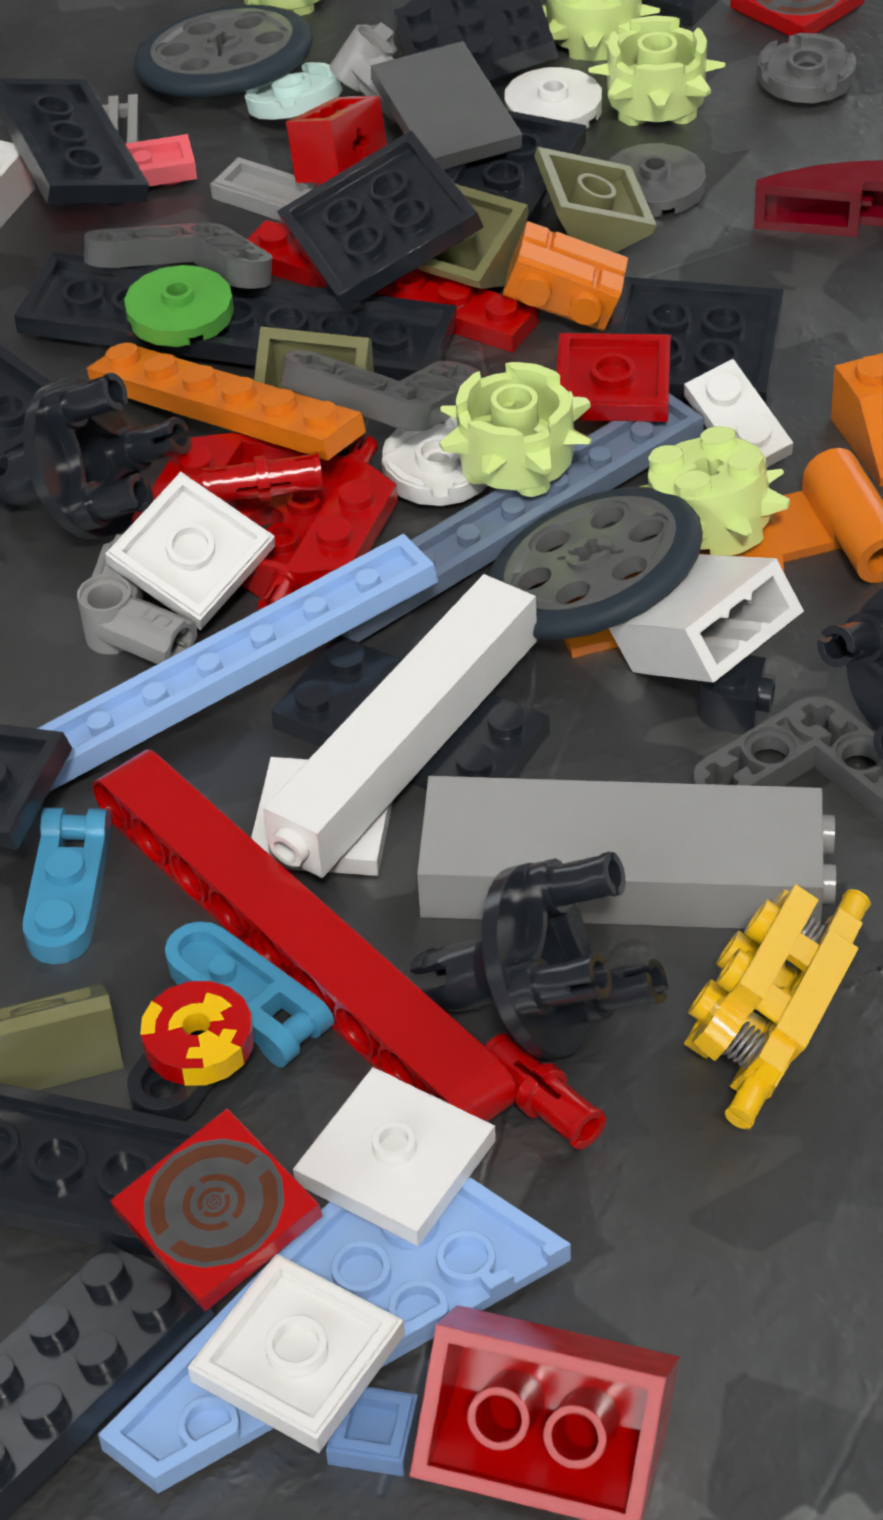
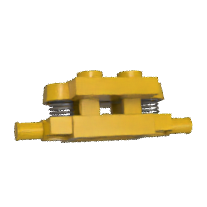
M795 884L790 891L783 889L772 902L766 899L748 923L744 934L737 931L720 954L716 965L722 971L716 982L710 979L692 1003L688 1014L697 1019L683 1044L703 1058L707 1059L710 1057L713 1061H716L721 1054H727L728 1058L733 1057V1062L738 1061L740 1066L730 1085L737 1093L725 1111V1117L732 1125L741 1129H750L754 1125L755 1118L763 1103L772 1096L790 1063L807 1047L859 949L853 942L863 924L861 920L871 905L868 896L863 892L855 889L847 890L843 894L835 913L818 930L820 921H816L811 927L815 918H810L808 922L807 920L819 899ZM785 960H788L789 962L794 964V967H791L790 965L785 963ZM754 1009L757 1010L758 1012H760L761 1014H763L764 1016H766V1018L762 1017L761 1015H759L758 1013H756V1012L753 1011V1010H754ZM741 1039V1041H740V1043H739L737 1049L731 1054V1052H732L734 1046H735V1045L739 1042V1040ZM747 1043L742 1053L737 1057L738 1052Z

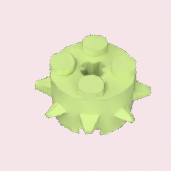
M546 0V5H543L555 46L558 44L569 49V58L584 61L607 60V50L604 47V42L609 39L613 31L619 35L630 29V20L660 13V8L643 5L642 0Z
M654 15L630 20V29L619 35L613 31L609 39L604 42V47L607 50V63L588 69L590 73L607 76V97L611 106L618 111L619 121L630 126L641 125L646 121L663 122L669 120L677 124H686L697 118V109L703 104L704 97L711 93V88L706 83V72L723 68L725 63L707 59V39L700 28L697 27L694 32H691L690 30L680 28L679 18Z
M522 362L505 363V373L492 374L481 378L480 371L473 373L460 386L456 397V405L441 406L440 411L457 420V427L439 442L440 448L443 452L459 453L462 474L469 483L485 484L496 489L517 490L520 494L527 497L546 493L550 489V482L559 478L571 465L574 444H591V438L574 430V421L590 408L589 400L583 397H574L571 391L568 392L560 385V375L556 371L538 364Z
M710 427L704 430L699 438L653 449L648 457L650 467L648 472L649 484L641 486L683 498L700 516L703 530L700 550L710 549V555L732 556L756 546L764 539L763 528L768 522L772 523V514L786 510L790 506L789 498L769 488V483L784 474L783 470H767L766 458L760 448L745 439L736 438V432L731 427Z

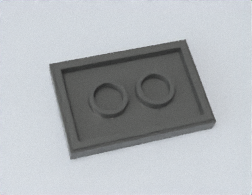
M463 41L371 65V80L402 132L406 134L412 130L443 170L522 148L521 131Z

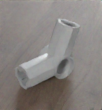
M382 22L371 26L366 24L357 25L329 65L331 72L342 83L356 91L363 92L366 96L380 95L371 80V65L394 59L393 55L397 51L393 41L394 31ZM380 95L382 112L393 123H397Z
M116 534L114 540L103 544L92 577L83 582L77 591L85 642L96 653L108 655L128 651L159 664L193 646L197 638L196 623L142 600L145 591L106 564V552L122 536Z

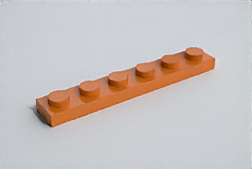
M121 343L109 348L104 357L86 368L90 380L102 377L107 373L119 375L126 386L129 399L305 454L318 452L319 458L327 461L366 433L362 412L335 405L330 401H322L294 393L289 389H281L257 382L249 377H240L213 369L208 365H200L179 359L171 354H162L145 349L133 343Z

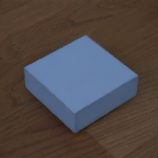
M367 1387L328 1440L326 1448L328 1465L404 1477L419 1412L418 1394Z

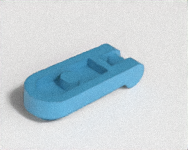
M44 808L42 811L41 837L23 917V933L27 949L32 957L43 963L54 965L68 963L79 958L91 943L111 841L112 819L109 809L89 808L86 815L67 814L65 808ZM66 840H85L84 847H65Z
M198 921L188 923L176 929L167 939L165 954L170 977L175 983L179 985L188 981H213L229 986L241 995L252 1014L254 1042L274 1065L281 1068L285 1067L300 1054L301 1049L299 1045L309 1036L316 1039L334 1025L332 1012L318 996L223 927L212 922ZM281 1009L291 1015L283 1024L272 1017Z

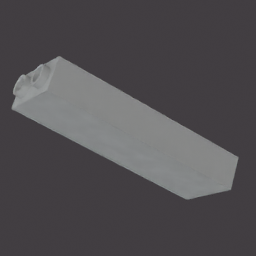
M428 776L417 872L420 917L482 920L488 890L495 877L502 870L516 865L537 863L554 858L562 861V863H568L599 856L601 853L610 851V853H616L623 864L626 877L625 891L622 895L615 897L606 896L576 903L584 923L746 929L748 923L766 899L772 902L783 889L790 891L796 884L819 899L807 920L808 922L810 918H815L811 927L816 921H820L818 930L821 925L822 904L835 905L836 865L823 864V854H834L835 815H823L822 788Z

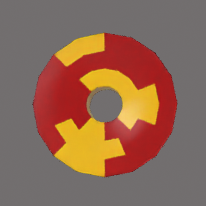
M188 981L168 988L151 1001L142 1016L140 1035L149 1065L165 1080L184 1086L209 1085L226 1079L245 1064L253 1050L254 1027L250 1009L241 995L231 987L213 981ZM199 1030L205 1031L204 1033L199 1034V1035H191V1034H190V1033H192V1032H194V1031H199Z

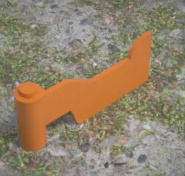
M833 448L816 455L806 466L802 478V491L783 495L790 499V506L786 510L772 514V523L768 522L763 528L764 539L745 552L732 555L777 558L784 572V562L843 549L862 580L869 583L883 582V499L851 451L844 448ZM710 549L700 550L699 554L710 555ZM635 572L633 574H630L623 580L635 577L641 572ZM541 582V583H538V584H536V585H537V587H540L541 585L545 584L546 582ZM586 595L576 597L566 604L574 603ZM609 629L591 635L563 639L572 658L619 647Z

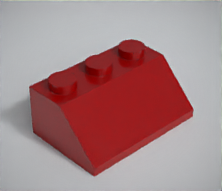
M457 1305L436 1324L409 1477L583 1520H643L667 1433L680 1356Z

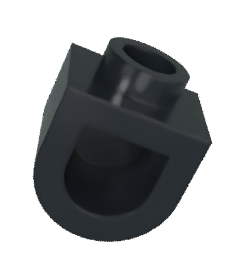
M748 655L714 683L698 681L697 711L700 719L707 726L718 731L743 735L756 727L760 712L771 713L776 688V676L766 674L767 658Z

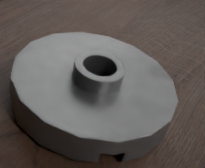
M794 34L788 37L787 43L777 46V40H774L767 44L759 53L757 79L764 90L777 98L800 103L828 101L846 93L854 84L856 57L853 52L850 54L845 52V44L836 38L821 34Z
M664 143L639 144L623 149L609 159L610 162L632 166L653 218L662 217V210L675 208V214L685 212L700 202L705 192L706 173L704 163L696 154L680 146Z

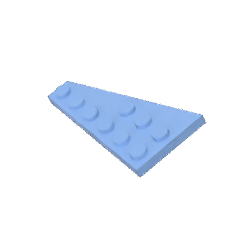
M469 1177L419 1246L329 1202L321 1210L323 1217L278 1253L404 1321L405 1335L383 1364L385 1366L433 1339L436 1324L457 1305L482 1311L571 1261V1243ZM263 1269L98 1434L102 1451L158 1494L274 1429L190 1382L188 1366Z

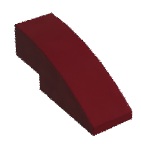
M883 160L848 161L815 165L757 179L754 229L858 237L860 225L883 227Z

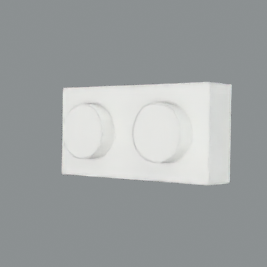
M734 359L684 384L685 398L692 408L704 417V425L707 429L714 426L733 428L736 432V438L745 439L760 448L766 458L767 467L792 455L793 441Z

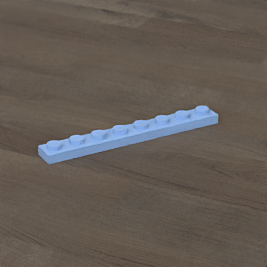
M402 534L37 728L64 732L73 748L50 791L438 583L434 563L405 534Z

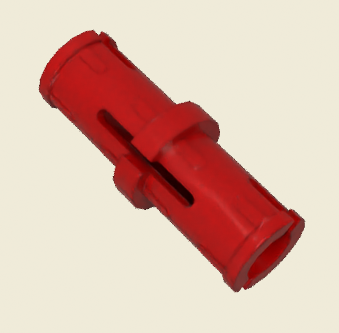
M318 452L266 460L265 455L255 456L254 462L202 468L204 488L224 502L260 498V503L271 502V496L324 490Z
M502 1033L489 1040L485 1047L502 1062L516 1084L518 1091L516 1105L530 1118L541 1117L570 1141V1144L575 1149L588 1147L600 1136L606 1124L605 1113L567 1084V1076L554 1064H542L518 1045L509 1034Z

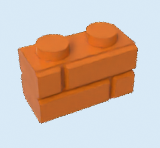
M527 221L512 255L502 295L603 332L620 298L628 257L559 232L553 233L548 228Z

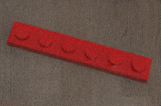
M265 220L247 238V240L272 255V275L305 286L329 289L284 224ZM417 269L372 294L456 305V328L453 334L511 353L520 346L539 324V308L526 305L487 289L476 288Z

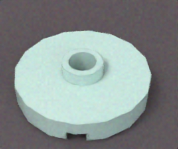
M309 62L301 65L302 72L294 74L288 72L284 76L265 85L246 90L247 96H244L249 114L253 117L270 120L299 116L335 97H339L342 92L341 81L331 72L329 64Z

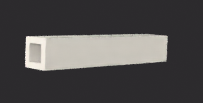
M483 574L263 807L269 852L288 866L303 868L323 878L537 642V639L533 636L534 626L537 622L536 596Z

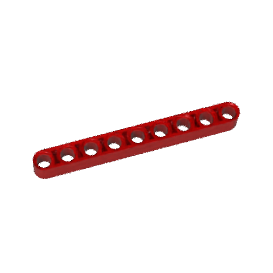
M146 749L93 782L92 791L99 808L110 810L112 825L225 930L318 996L333 1014L334 1025L331 1028L372 1067L486 1122L491 1121L516 1102L518 1092L516 1084L506 1067L494 1054L158 754Z

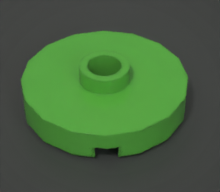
M178 265L150 272L132 284L124 298L127 321L131 324L132 331L140 339L159 346L182 347L190 345L189 338L203 335L204 341L213 338L229 325L234 313L229 283L219 273L199 266Z

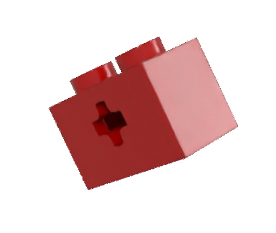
M380 95L335 97L286 122L296 183H316L317 187L387 145Z

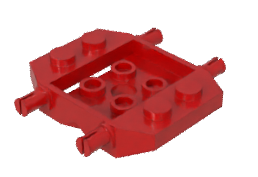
M241 433L191 437L189 451L181 455H173L152 486L153 501L180 472L204 487L202 468L254 462L255 456L265 455L266 460L308 454ZM364 434L357 438L347 455H334L328 461L319 458L324 490L271 496V502L260 503V498L226 502L259 526L273 524L266 531L275 536V547L240 585L261 598L258 601L259 610L371 550L398 502L397 484L369 464L373 455L378 450V444L371 436L368 435L366 440ZM144 511L135 512L132 517V524Z

